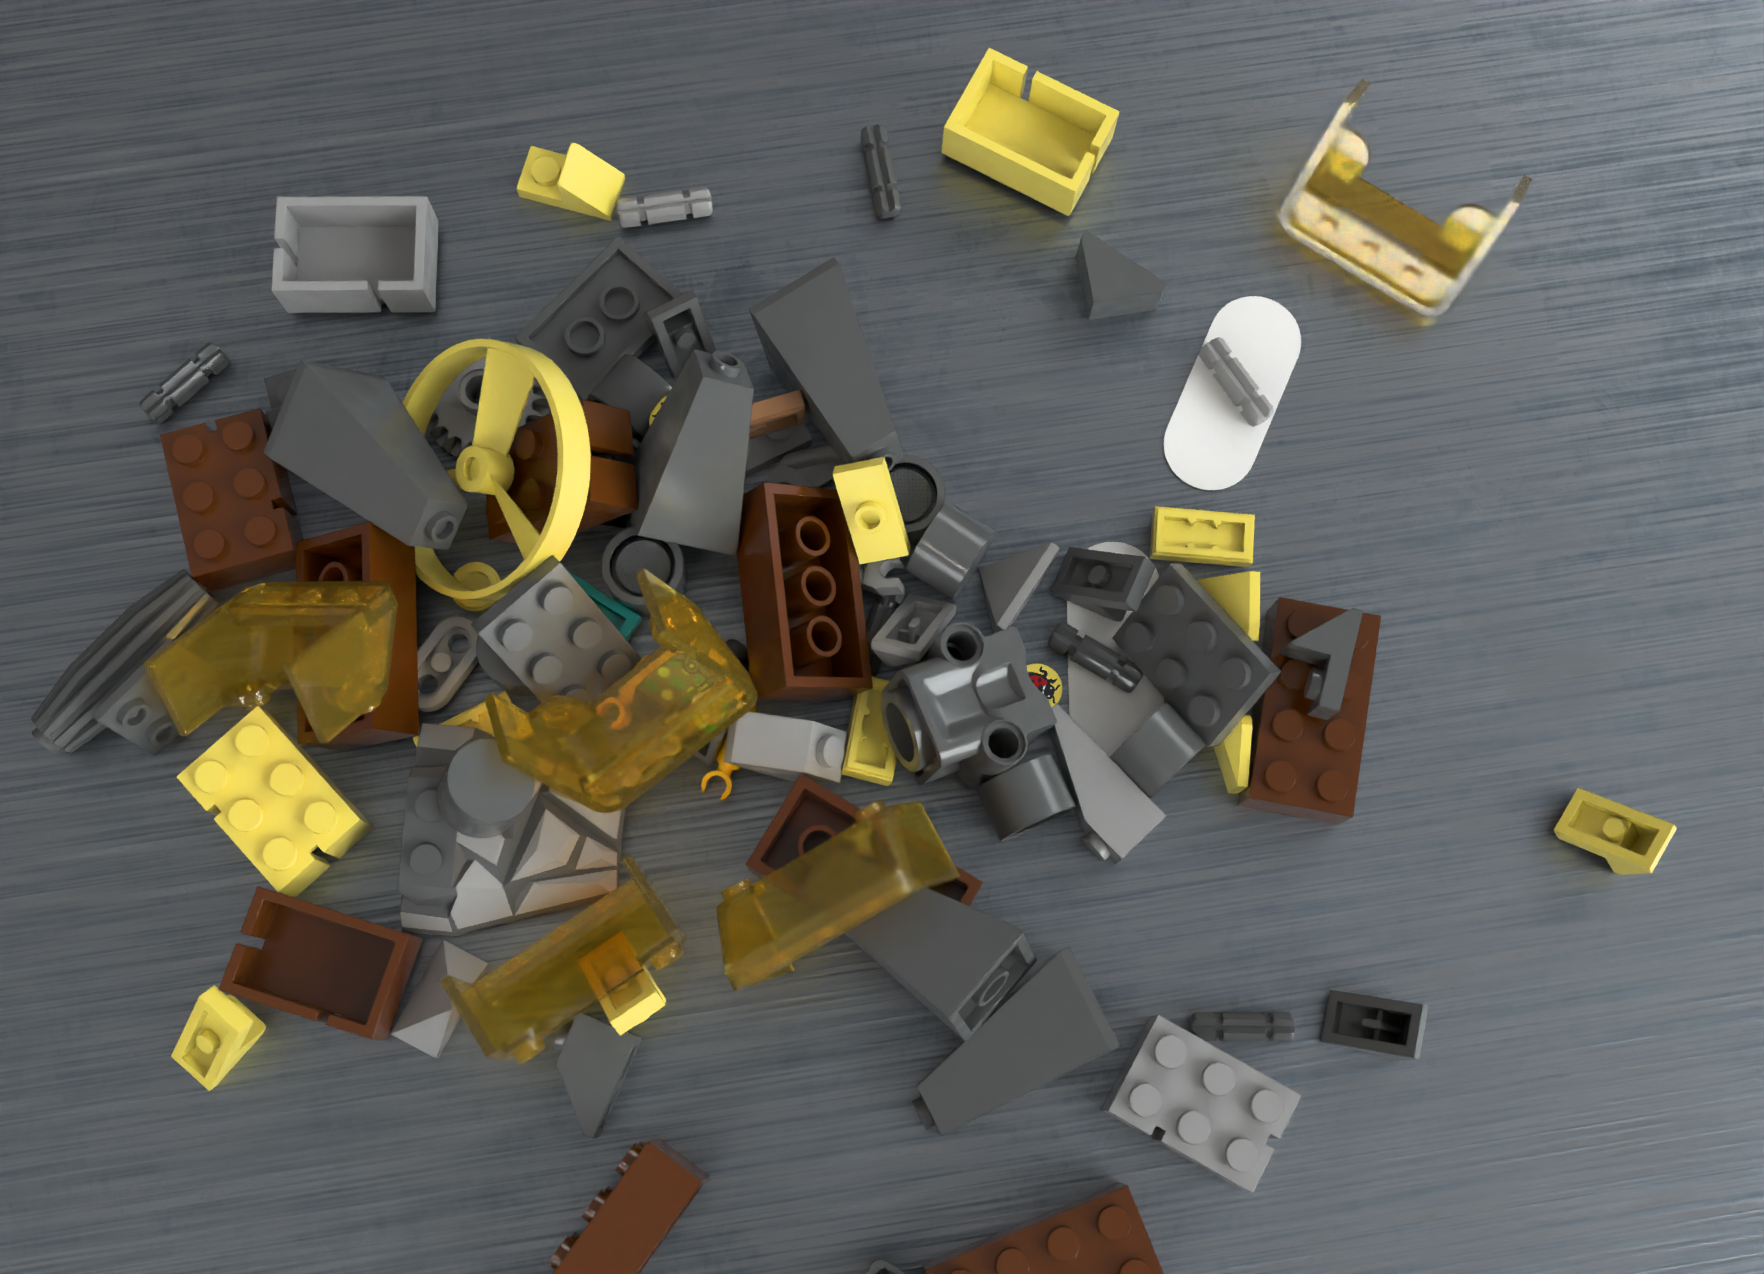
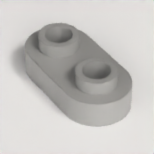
M450 617L443 620L435 627L417 651L418 705L420 711L432 712L448 704L479 662L476 652L478 633L471 626L473 623L471 620L464 617ZM459 638H466L468 640L467 649L462 653H453L452 644ZM428 679H436L438 685L435 692L430 695L422 694V684Z

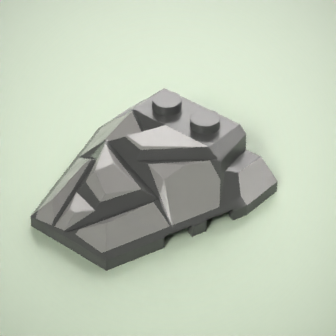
M423 723L416 748L415 767H412L410 770L398 878V891L402 894L400 908L402 932L458 936L547 913L617 898L627 793L573 769L564 768L527 749L518 748L528 758L535 776V788L529 804L516 822L504 833L491 838L468 837L453 829L442 816L437 800L438 786L451 760L462 747L475 740L498 738L478 728Z

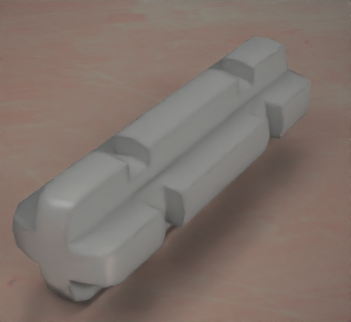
M699 187L689 189L690 194L684 195L682 190L644 195L643 201H637L636 197L620 199L617 202L619 222L622 227L629 228L641 226V221L648 220V225L684 220L686 219V214H693L694 218L710 216L713 212L711 193L709 188Z
M1217 337L1201 348L1199 357L1208 369L1214 368L1216 372L1213 375L1234 405H1241L1243 410L1240 413L1247 423L1252 427L1257 426L1271 416L1274 411L1273 406L1264 394L1260 396L1257 394L1256 391L1260 388L1237 357H1230L1229 354L1232 351L1222 338Z

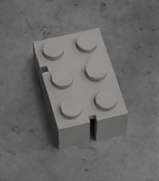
M427 196L277 197L274 239L280 248H274L271 291L288 313L381 312L382 303H386L391 312H435L439 220Z
M1154 1015L1148 1017L1100 1110L1142 1134L1152 1135L1157 1126L1162 1130L1156 1129L1152 1140L1233 1186L1253 1193L1275 1150L1267 1145L1266 1141L1268 1137L1281 1138L1302 1095L1162 1016Z

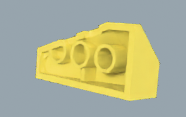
M1248 571L1197 580L1252 641H1259L1260 572ZM1245 715L1220 745L1213 746L1228 793L1239 794L1248 787L1252 739L1251 715Z

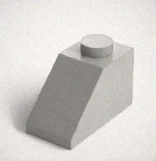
M731 710L723 762L791 782H796L800 774L817 783H840L847 732L811 720Z

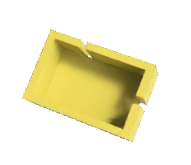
M988 48L944 126L941 153L1070 216L1089 182L1090 174L1094 173L1113 138L1120 112L1036 71L1032 79L1029 100L1026 101L1021 97L1024 93L1028 66Z
M260 706L254 708L176 776L207 812L217 815L214 818L216 823L278 893L294 898L331 867L325 858L311 852L319 847L324 853L339 859L374 828L372 823L302 745H298L297 740L276 716Z

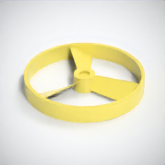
M473 339L458 343L435 357L416 378L402 403L425 437L431 416L449 385L464 369L486 357L472 446L465 448L460 453L456 462V469L446 471L458 490L463 489L466 492L496 496L524 561L505 579L481 590L471 589L455 579L441 564L432 548L415 547L416 575L424 583L446 596L467 600L499 601L550 556L554 555L560 562L570 547L580 525L588 495L591 463L590 441L586 419L578 396L568 378L551 359L530 347L493 339ZM535 378L540 384L551 409L558 450L556 487L549 515L541 534L506 493L512 484L515 471L509 451Z

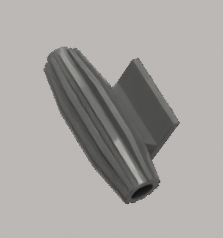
M182 569L129 606L68 666L31 717L32 722L36 726L31 732L34 738L52 753L56 754L61 748L66 752L72 753L108 727L155 755L163 746L173 741L178 732L202 708L209 705L214 700L216 694L229 682L222 674L189 652L192 645L221 607V603L207 588L193 579L190 573Z

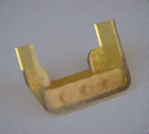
M1362 79L1341 105L1284 201L1279 214L1280 223L1289 236L1413 311L1425 316L1439 315L1451 306L1520 205L1533 179L1523 175L1497 215L1481 205L1464 204L1451 212L1443 226L1437 224L1360 177L1369 162L1370 147L1364 136L1346 124L1371 84Z
M644 568L636 574V578L651 615L649 628L652 637L661 645L658 649L588 705L575 697L558 695L546 699L528 713L493 692L484 698L502 761L599 813L616 812L630 805L749 712L755 705L758 696L750 674L700 608Z
M386 581L261 583L237 594L144 662L143 665L181 736L189 735L223 707H242L243 710H252L257 706L266 704L272 698L271 693L279 686L292 685L319 743H328L361 714L370 712L381 704V697L388 690L398 603L389 583Z
M882 800L874 802L853 815L857 822L855 825L756 883L752 884L748 878L721 892L724 902L716 907L724 973L734 992L795 971L791 964L794 961L915 892L948 883L960 877L920 801L895 804L886 807Z
M630 854L621 860L632 877L630 880L476 983L471 984L451 975L440 980L446 993L487 1058L503 1062L514 1058L517 1064L528 1061L546 1048L543 1039L651 966H654L656 971H659L675 962L684 954L680 946L687 940L686 934L647 872Z

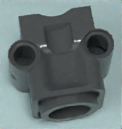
M953 623L945 628L916 665L899 670L881 692V711L889 741L900 762L908 771L912 772L914 779L919 785L956 772L962 783L977 789L983 783L1008 771L1024 757L1027 747L1034 742V739L1057 723L1047 697L1034 685L1029 677L1026 666V649L1016 626L984 637L981 631L970 623Z

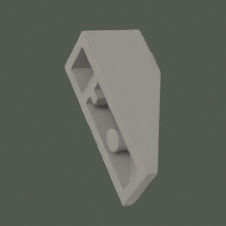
M1056 703L1052 710L1057 723L1048 731L1065 784L1076 805L1074 812L1079 827L1086 833L1082 840L1088 849L1100 860L1105 861L1109 857L1116 864L1152 831L1166 815Z

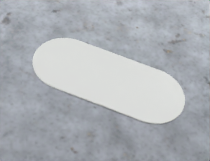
M1247 296L1231 301L1215 316L1202 345L1203 347L1206 343L1217 337L1222 338L1232 351L1229 354L1230 357H1237L1260 388L1256 391L1259 396L1264 394L1273 406L1274 411L1271 416L1257 426H1250L1240 413L1243 410L1241 405H1234L1213 375L1216 373L1214 368L1208 369L1198 354L1169 421L1163 444L1166 460L1172 471L1182 481L1195 488L1203 490L1225 489L1235 485L1248 474L1291 376L1301 349L1300 329L1292 314L1274 300L1259 296Z
M1104 542L1088 548L1089 550L1143 556L1151 561L1139 549L1121 542ZM1156 568L1144 596L1159 578ZM1067 601V624L1079 630L1077 635L1084 638L1086 634L1120 654L1119 659L1123 662L1127 659L1132 661L1112 637L1133 611L1127 610L1123 620L1118 622ZM1068 654L1069 716L1110 757L1164 704V696L1144 674L1136 688L1131 693H1127L1113 685L1114 680L1110 677L1104 680L1071 660L1072 655Z

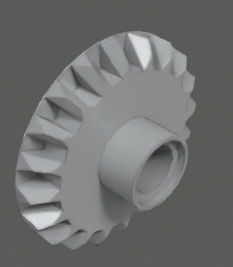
M486 357L471 364L453 380L440 398L427 427L437 444L457 458L465 448L472 446L479 404L472 401L476 393L481 391ZM536 378L518 427L548 415L550 412L546 396Z

